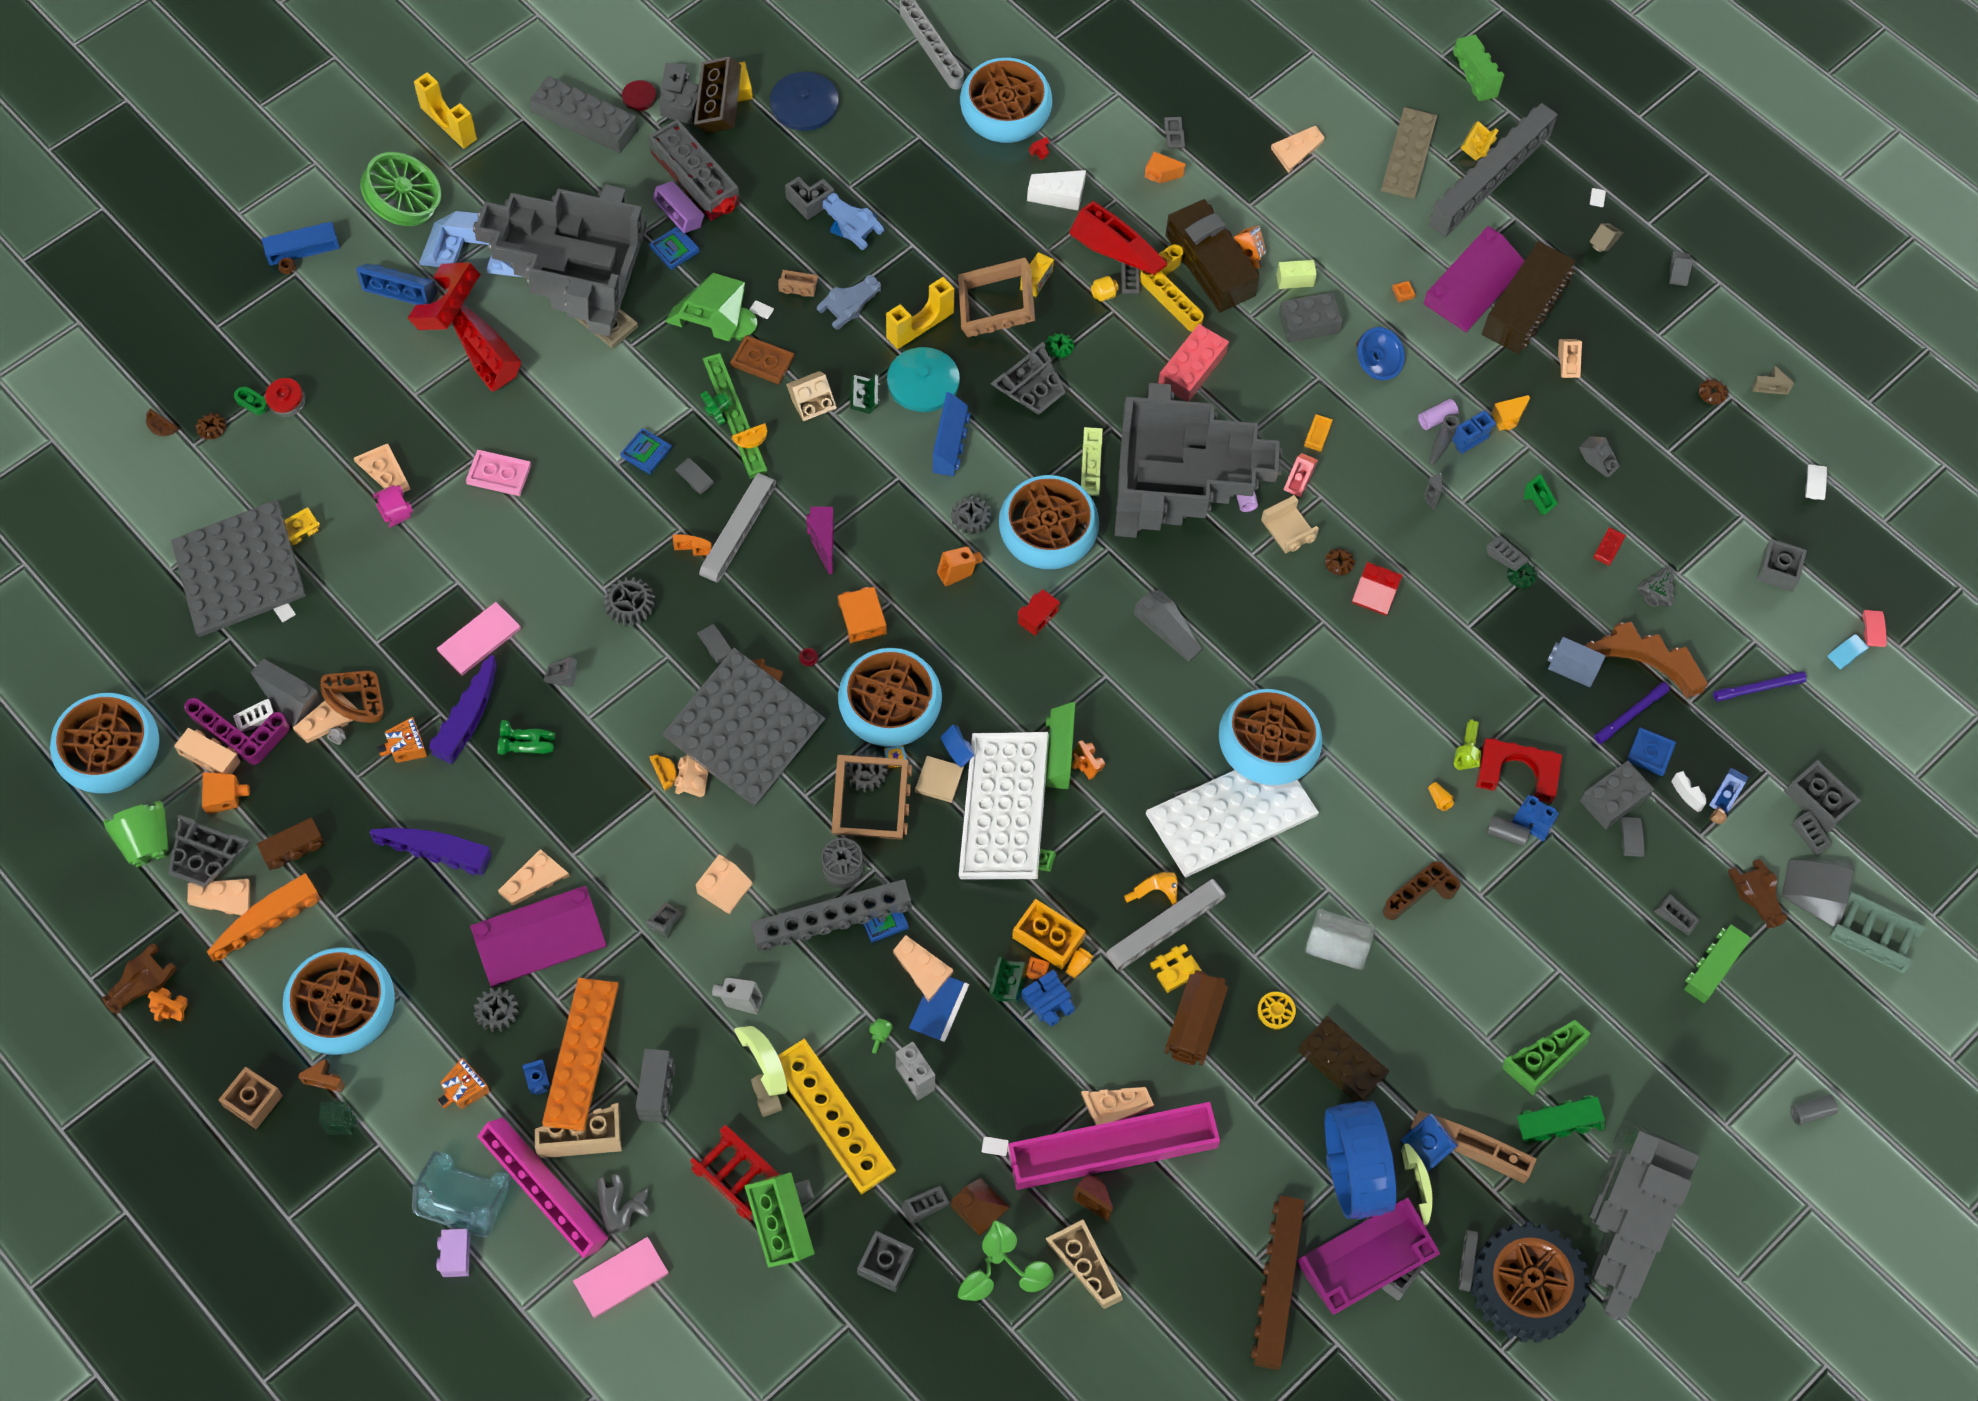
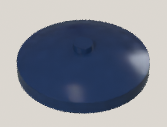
M797 72L787 75L779 80L771 91L770 107L772 114L778 122L793 130L810 131L821 128L834 118L838 110L839 100L835 86L827 78L816 73Z

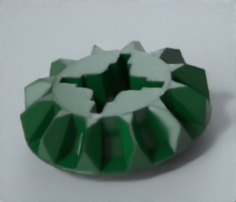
M1527 562L1516 572L1508 568L1507 578L1512 585L1518 588H1528L1535 583L1537 578L1535 566L1532 567ZM1525 570V575L1520 579V572Z

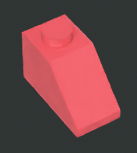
M1303 453L1297 456L1284 490L1301 497L1318 460Z

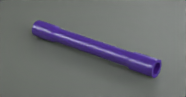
M1801 671L1779 678L1716 690L1713 692V697L1716 702L1759 691L1804 683L1807 677L1805 672Z
M1665 682L1660 683L1647 696L1610 725L1605 726L1595 734V741L1600 745L1603 744L1626 723L1669 692V686Z

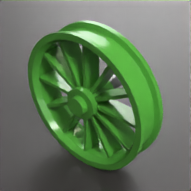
M385 152L375 156L369 162L361 177L360 188L366 203L380 217L397 225L417 226L425 223L431 218L441 199V188L433 172L421 161L403 153ZM382 166H387L389 172ZM396 167L403 169L401 176H399ZM374 170L380 176L371 173V171ZM406 171H409L415 176L409 180L405 177ZM418 179H420L423 183L412 185V183H414ZM371 182L380 186H372ZM428 191H429L430 196L427 195V194H424V193H422V192H428ZM388 193H390V195H388V196H387L386 198H384V199H382V198L378 195V194H388ZM401 201L407 212L399 210ZM422 202L431 205L430 208L425 206ZM413 206L419 211L418 213H415Z

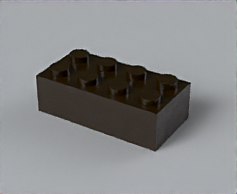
M730 56L701 63L694 125L706 134L733 129L735 126L742 65Z
M1328 1016L1301 1043L1298 1050L1303 1057L1354 1102H1364L1386 1079L1390 1071Z

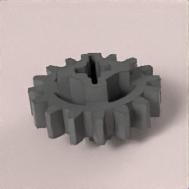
M970 496L969 500L963 497L962 502L957 500L956 506L952 507L951 512L952 524L956 525V530L963 529L962 534L969 531L970 535L973 534V531L979 534L980 529L985 531L986 525H990L991 519L990 507L986 506V501L979 502V497L973 500L972 496Z
M866 750L865 754L858 751V756L876 757V752L870 755L869 750ZM847 763L848 767L845 768V773H847L846 780H850V786L856 785L857 791L860 788H863L864 792L867 791V788L874 791L875 785L880 788V781H886V765Z
M500 987L497 992H494L493 988H490L489 994L485 991L482 992L484 997H477L479 1004L474 1005L476 1010L474 1016L478 1018V1024H483L485 1030L490 1027L492 1032L496 1028H499L500 1032H502L503 1026L510 1028L509 1022H516L514 1015H519L518 1010L515 1009L519 1007L518 1002L515 1001V996L510 995L509 990L502 993ZM503 999L509 1003V1006L503 1004ZM483 1013H485V1015H488L490 1020L486 1019Z

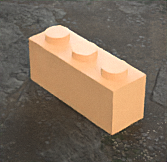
M188 728L174 746L179 755L212 773L232 774L241 762L237 756L238 753L234 749L221 746L222 744L214 738L211 740L206 738V735L197 729L193 731Z

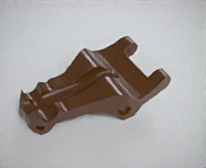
M1760 859L1753 861V866L1756 870L1742 875L1739 874L1735 867L1729 869V877L1735 884L1739 898L1756 909L1762 921H1765L1767 928L1783 925L1787 916L1782 912L1776 898V875L1770 872Z
M156 944L149 945L138 957L128 961L121 980L109 990L106 996H102L104 1004L112 1013L119 1014L124 1006L137 997L149 994L151 991L157 993L161 988H164L165 983L176 971L177 968L173 963L168 964L163 970L152 958L159 951Z

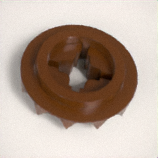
M1715 378L1712 380L1707 379L1701 383L1699 395L1709 404H1721L1727 398V386L1723 385L1722 381H1715ZM1716 388L1717 391L1711 395V390Z
M210 413V415L203 414V418L198 419V423L195 425L199 436L208 440L220 437L226 430L224 418L219 414L215 415L213 413ZM212 423H213L214 426H215V427L210 426V427L208 428L207 424H212Z
M1340 547L1335 550L1331 549L1325 557L1326 568L1335 575H1346L1354 568L1355 560L1353 554H1350L1347 549L1342 550ZM1339 556H1340L1341 560L1343 561V563H1342L1341 566H1340L1339 562L1336 561Z

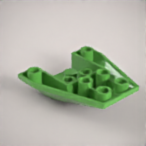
M712 273L673 307L665 320L666 323L682 327L686 320L710 327L715 338L730 342L738 329L745 282Z

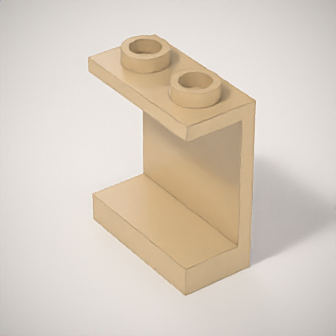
M1295 495L1264 510L1261 519L1285 554L1298 550L1305 543H1312L1317 538L1319 530L1317 526L1311 529L1297 509L1298 499Z

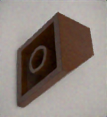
M1087 1174L1076 1186L1073 1200L1109 1222L1113 1206L1106 1186L1098 1176Z
M981 1178L967 1185L951 1200V1208L979 1237L992 1226L994 1220L997 1221L1010 1208Z

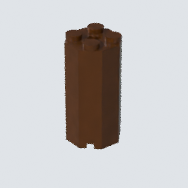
M1196 970L1194 974H1189L1164 1051L1167 1055L1171 1052L1172 1059L1188 1065H1195V1062H1200L1199 1065L1204 1064L1228 990V986L1225 985V979L1207 976L1205 972Z

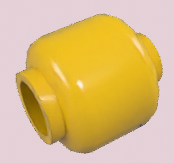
M1110 276L1094 280L1091 286L1094 299H1098L1100 302L1114 298L1118 290L1116 280H1112Z

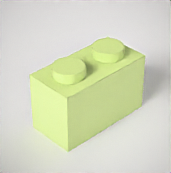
M1314 260L1279 262L1276 274L1279 289L1314 287L1317 275Z

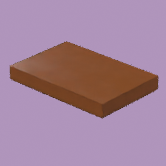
M745 335L730 362V366L780 385L795 358V354Z

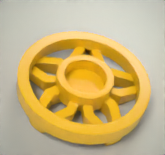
M1270 992L1261 998L1257 1011L1258 1017L1263 1024L1277 1030L1285 1028L1292 1023L1296 1008L1293 1000L1288 995L1282 992ZM1278 996L1281 998L1278 999L1277 1002H1275V1000L1271 997ZM1264 1002L1267 1008L1261 1011V1006ZM1288 1002L1291 1005L1292 1012L1289 1009H1285ZM1272 1017V1019H1271V1022H1272V1023L1268 1022L1266 1019H1269V1018ZM1282 1018L1288 1020L1286 1023L1281 1024ZM1274 1019L1279 1020L1278 1025L1275 1023Z

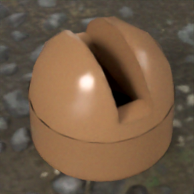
M1718 807L1709 819L1716 824H1722L1726 821L1727 814L1722 808Z

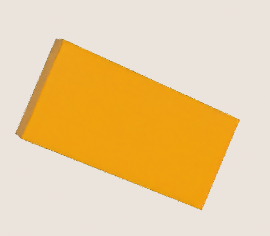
M1315 414L1304 446L1321 452L1333 419Z

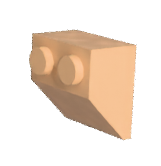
M719 854L697 882L696 889L697 894L730 914L752 886L753 882L734 863Z

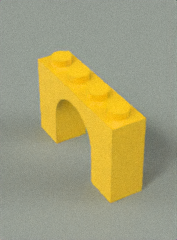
M428 72L414 81L420 108L463 149L477 140L471 113L461 103L450 110L442 98L439 83Z
M944 277L929 285V299L924 308L913 317L901 304L886 313V338L897 350L954 313V288Z

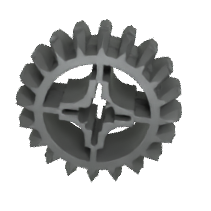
M625 577L623 582L618 579V584L612 583L611 588H607V594L604 595L603 604L606 614L610 616L611 620L615 619L617 624L622 622L624 626L627 623L633 626L636 621L641 624V619L647 620V615H651L652 609L655 607L653 590L649 588L647 583L643 584L641 579L637 582L634 577L631 581H628L627 577Z

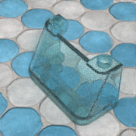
M434 1151L413 1185L412 1210L420 1217L456 1229H468L469 1233L480 1237H488L494 1228L511 1187L512 1176L503 1172H497L493 1174L491 1180L453 1168V1160L448 1154Z

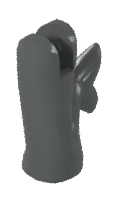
M612 1174L614 1187L607 1188L604 1176L598 1178L597 1181L602 1218L607 1232L611 1235L629 1230L631 1216L634 1212L649 1217V1209L644 1204L648 1197V1188L636 1194L632 1200L628 1201L619 1210L623 1196V1182L619 1174Z

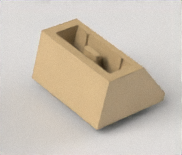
M820 371L786 384L792 402L803 421L837 408L826 375Z

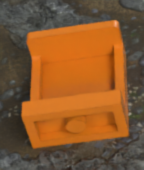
M864 587L859 591L844 592L838 595V605L844 617L850 643L887 634L885 619L875 587Z

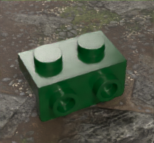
M874 374L871 379L858 375L851 377L850 409L871 414L878 407L880 402L878 397L880 387L878 375Z
M998 957L997 963L994 966L993 980L989 985V993L997 1001L1019 1002L1028 965L1025 962L1006 961L1003 957Z

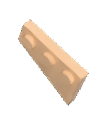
M388 443L354 457V461L384 489L391 485H395V487L399 485L403 493L411 490Z
M334 693L341 702L357 709L341 693ZM324 701L295 725L293 729L302 739L309 743L328 734L330 728L333 729L340 726L342 728L353 720L338 714Z
M540 849L498 892L514 906L535 895V892L554 885V882L562 878L569 877V873Z
M249 879L213 881L206 888L188 883L187 902L192 906L241 916L250 909L251 882Z
M906 935L893 950L895 956L913 978L914 983L920 988L928 1002L953 973L952 968Z

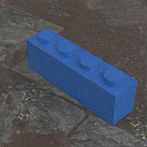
M332 222L262 238L269 265L279 264V261L283 258L295 260L340 249Z

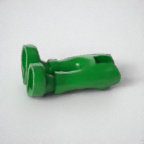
M501 721V738L498 740L499 755H505L510 751H514V753L540 754L553 752L554 745L549 742L555 740V732L543 729L514 730L511 728L509 721Z

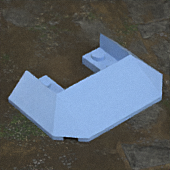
M455 211L434 222L419 262L420 265L440 267L441 264L456 263L464 242L489 245V243L476 241L473 225L474 222L478 221V213ZM491 255L487 266L488 273L517 276L514 275L511 263L492 259Z

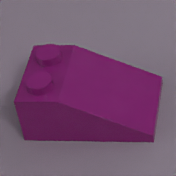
M810 507V514L806 516L807 534H811V542L828 574H833V507Z

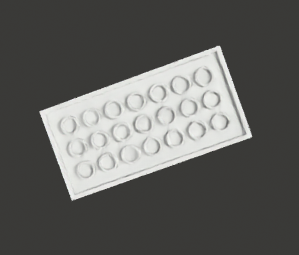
M1048 732L972 733L971 748L974 756L970 759L959 867L960 879H1038L1049 746Z
M1236 770L1146 811L1147 817L1185 878L1316 817L1319 813L1298 780L1282 785H1265L1245 778Z

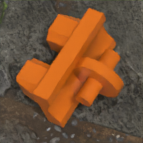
M1081 740L1077 742L1076 748L1072 750L1074 761L1071 763L1073 769L1080 768L1081 772L1084 771L1090 780L1095 777L1097 772L1104 768L1105 762L1100 757L1094 759V745L1092 743L1085 744Z
M161 988L157 993L153 991L149 993V1008H151L150 1011L152 1013H155L154 1020L160 1022L164 1018L168 1020L173 1018L181 1022L185 1018L184 1010L188 1005L187 998L177 996L173 1001L170 999L171 992L165 988Z

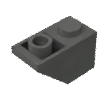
M1590 436L1579 447L1585 461L1605 477H1610L1620 467L1606 437Z

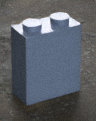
M1562 637L1560 643H1555L1547 660L1551 662L1548 669L1591 687L1606 655Z

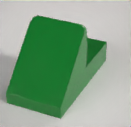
M1541 474L1536 475L1526 484L1524 499H1532L1541 515L1547 514L1558 504Z

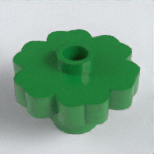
M707 391L701 393L700 396L706 405L704 409L708 416H713L719 426L726 421L722 413L727 411L732 405L725 392L723 394L719 393L711 398Z

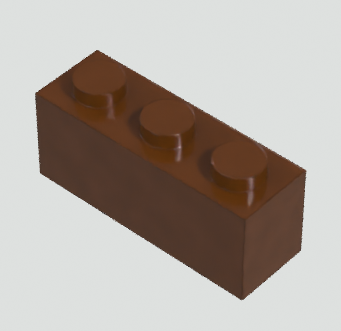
M311 817L257 843V846L269 870L279 869L285 863L297 860L310 851L318 850L325 843Z

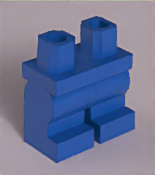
M1484 410L1472 417L1471 420L1469 419L1458 425L1452 439L1456 449L1461 454H1464L1489 439L1490 435L1488 433L1495 427L1496 422Z
M1528 795L1511 822L1527 828L1533 823L1530 834L1544 842L1553 828L1559 813L1553 807L1540 802L1538 798Z
M1054 969L1041 977L1039 983L1035 981L1022 990V999L1038 1016L1041 1022L1045 1021L1050 1027L1059 1022L1060 1018L1056 1014L1059 1010L1065 1016H1069L1075 1011L1071 1001V994L1060 982Z

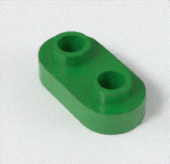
M240 387L234 392L236 403L251 413L261 415L267 411L268 404L265 398L250 388Z

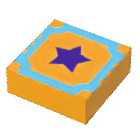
M903 745L884 748L886 758L906 759ZM887 765L888 768L899 767V766H890V765Z

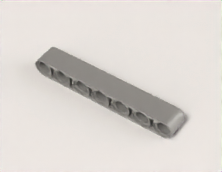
M900 0L901 17L944 80L952 89L962 88L964 82L963 69L915 0Z
M760 473L755 476L703 562L699 572L700 576L716 583L720 581L772 494L776 480Z
M1214 879L1208 881L1113 946L1105 954L1117 971L1124 969L1221 902L1226 894Z

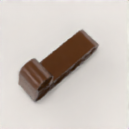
M1433 862L1387 899L1383 908V915L1389 920L1397 919L1433 889L1444 899H1452L1459 890L1460 881L1443 863ZM1432 871H1437L1440 875L1436 876ZM1421 882L1426 887H1420L1417 883ZM1445 885L1452 886L1454 890L1447 889ZM1403 894L1410 895L1411 899L1405 898Z

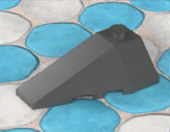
M1162 591L1148 592L1135 604L1134 616L1188 662L1202 651L1200 644L1178 608Z
M263 659L251 671L252 676L275 710L282 713L292 727L297 725L321 703V698L314 688L266 659Z

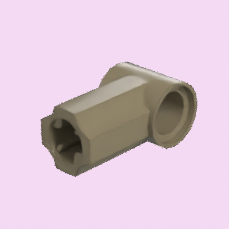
M759 1074L751 1079V1083L758 1099L757 1104L761 1115L766 1117L782 1111V1107L777 1095L769 1096L761 1081L764 1074Z

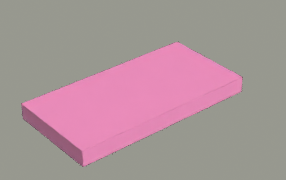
M495 602L440 645L437 650L463 676L521 630V626Z
M646 1237L575 1279L573 1282L595 1319L669 1273L649 1238Z

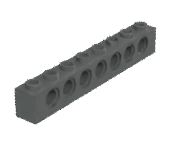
M905 879L756 920L750 922L757 950L768 951L775 946H786L796 940H808L817 934L825 935L835 929H847L853 924H865L873 918L878 917L882 919L892 913H904L912 908ZM888 898L894 899L892 903L885 902ZM868 904L875 905L873 908H866ZM849 909L856 910L853 914L846 913ZM831 914L836 915L834 919H828L827 917ZM810 920H817V923L814 925L808 924ZM792 925L798 926L795 930H789V927ZM772 931H778V934L774 936L769 935Z

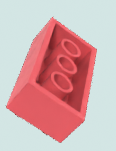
M1198 324L1160 372L1158 383L1171 384V392H1174V395L1184 401L1189 402L1227 354L1229 341Z

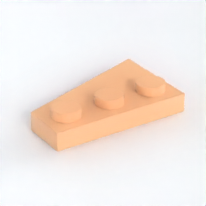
M1313 126L1272 144L1271 149L1287 172L1290 173L1294 166L1300 164L1303 158L1311 154L1324 142L1325 137L1317 126Z
M1146 1087L1124 1088L1113 1091L1100 1090L1098 1092L1081 1091L1083 1100L1095 1125L1124 1120L1154 1108L1153 1101Z

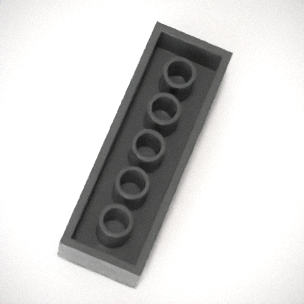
M551 76L546 77L529 99L532 113L618 153H621L638 130L635 115Z

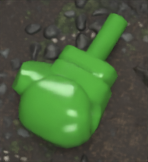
M878 1018L875 1023L870 1024L869 1032L873 1034L871 1039L875 1040L872 1053L877 1054L880 1042H886L893 1028L891 1022Z

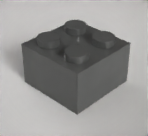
M1770 539L1764 549L1756 580L1793 592L1800 580L1807 550Z
M875 1231L857 1268V1274L896 1293L914 1256V1248Z

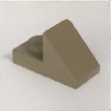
M1774 366L1770 377H1756L1752 385V392L1788 395L1793 387V381Z

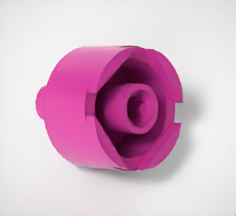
M391 485L373 494V499L377 498L379 502L376 506L385 523L390 522L389 528L410 519L411 512H413L409 502L405 503L403 500L404 493L399 485L396 487Z

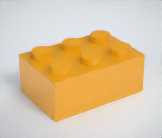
M1035 899L1014 927L1012 938L1063 970L1075 950L1083 942L1085 930Z

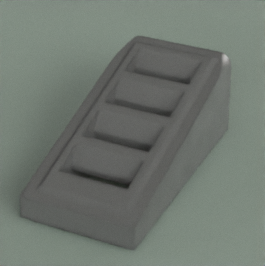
M1121 262L1122 294H1140L1139 269L1125 270V268L1135 267ZM1125 274H1135V276H1125ZM1125 280H1135V282H1126ZM1126 286H1136V289H1126Z
M1500 536L1487 545L1488 556L1515 572L1528 562V558Z
M1810 811L1792 823L1791 826L1816 856L1832 846ZM1814 835H1817V836H1818V837L1815 838L1814 840H1812V838H1811V837L1814 836ZM1822 841L1823 844L1817 847L1816 843Z
M1670 894L1663 897L1654 909L1658 916L1687 935L1693 931L1699 922L1695 915ZM1687 919H1689L1690 922H1689L1688 925L1686 926L1684 923L1686 922Z
M938 1186L905 1200L902 1204V1210L909 1223L913 1224L948 1206L950 1202L941 1186ZM935 1194H936L937 1198H938L939 1201H940V1203H938V1204H937L935 1198L933 1197V1195H935ZM927 1198L929 1199V1201H930V1203H931V1205H932L931 1207L929 1206L928 1202L926 1201ZM919 1202L922 1204L924 1210H921L918 1204Z
M1422 1264L1415 1268V1272L1413 1270L1408 1272L1407 1274L1411 1277L1405 1274L1399 1277L1406 1284L1396 1279L1383 1286L1382 1289L1399 1301L1425 1265Z

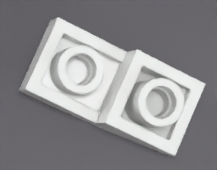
M1808 464L1805 486L1806 498L1815 500L1825 499L1827 467Z
M1684 771L1676 773L1672 779L1675 789L1689 806L1697 812L1701 811L1706 804L1705 794L1700 791L1699 786L1691 788V782L1685 776Z

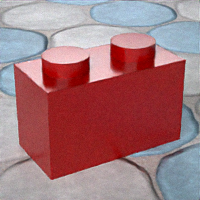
M1042 589L1038 594L1035 593L1031 597L1030 603L1027 606H1023L1019 610L1018 624L1036 636L1057 614L1060 602Z

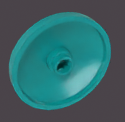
M918 347L907 350L894 359L888 370L887 384L893 399L904 408L916 412H931L943 408L946 392H950L954 396L957 394L960 378L955 362L947 354L934 348Z

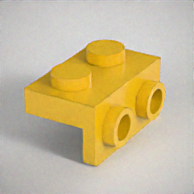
M1477 121L1472 126L1461 149L1475 161L1481 157L1484 158L1490 150V145L1496 141V134L1499 130L1495 128L1490 132Z
M308 507L285 520L292 546L301 542V538L305 535L310 537L316 534L318 528H320L319 522L316 521Z

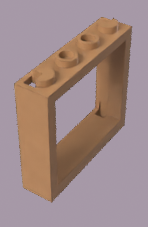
M1026 258L958 275L961 328L967 337L987 332L991 333L995 330L1035 321L1031 266ZM1017 276L1022 277L1024 308L970 321L968 289Z
M837 755L832 835L903 840V835H907L908 823H904L905 815L908 816L909 804H906V796H910L911 784H907V777H911L912 765H908V760ZM846 763L902 766L897 831L841 828Z

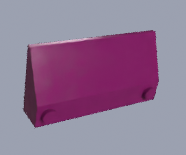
M1487 226L1427 291L1423 304L1467 333L1505 291L1524 263V259L1502 234Z
M586 886L470 925L491 987L607 947Z
M1406 1198L1396 1203L1393 1212L1371 1217L1296 1261L1306 1279L1331 1314L1334 1315L1438 1256L1440 1252L1409 1198Z

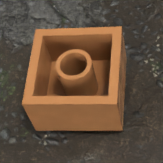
M244 1067L220 1097L219 1101L224 1108L257 1129L283 1095L277 1087L247 1067Z

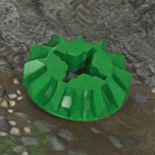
M1063 332L1060 334L1054 333L1048 337L1045 346L1051 356L1065 358L1073 352L1074 341L1069 335H1064ZM1062 341V346L1058 349V343Z

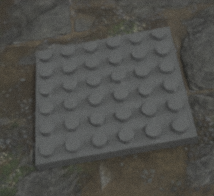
M278 500L271 501L171 540L195 633L198 637L306 597Z
M733 648L667 727L662 736L755 807L823 723L825 718L740 651Z

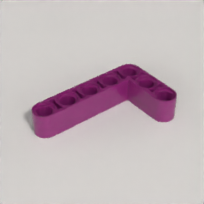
M191 698L184 705L185 711L193 721L227 747L234 749L248 763L254 765L260 763L290 729V724L284 715L275 712L248 738L199 699ZM210 718H213L211 722L206 723ZM282 721L281 725L275 726L278 722ZM227 729L225 733L220 734L222 730ZM265 736H269L267 740L262 741ZM237 740H241L239 744L235 745ZM256 750L253 755L249 756V753L251 751Z

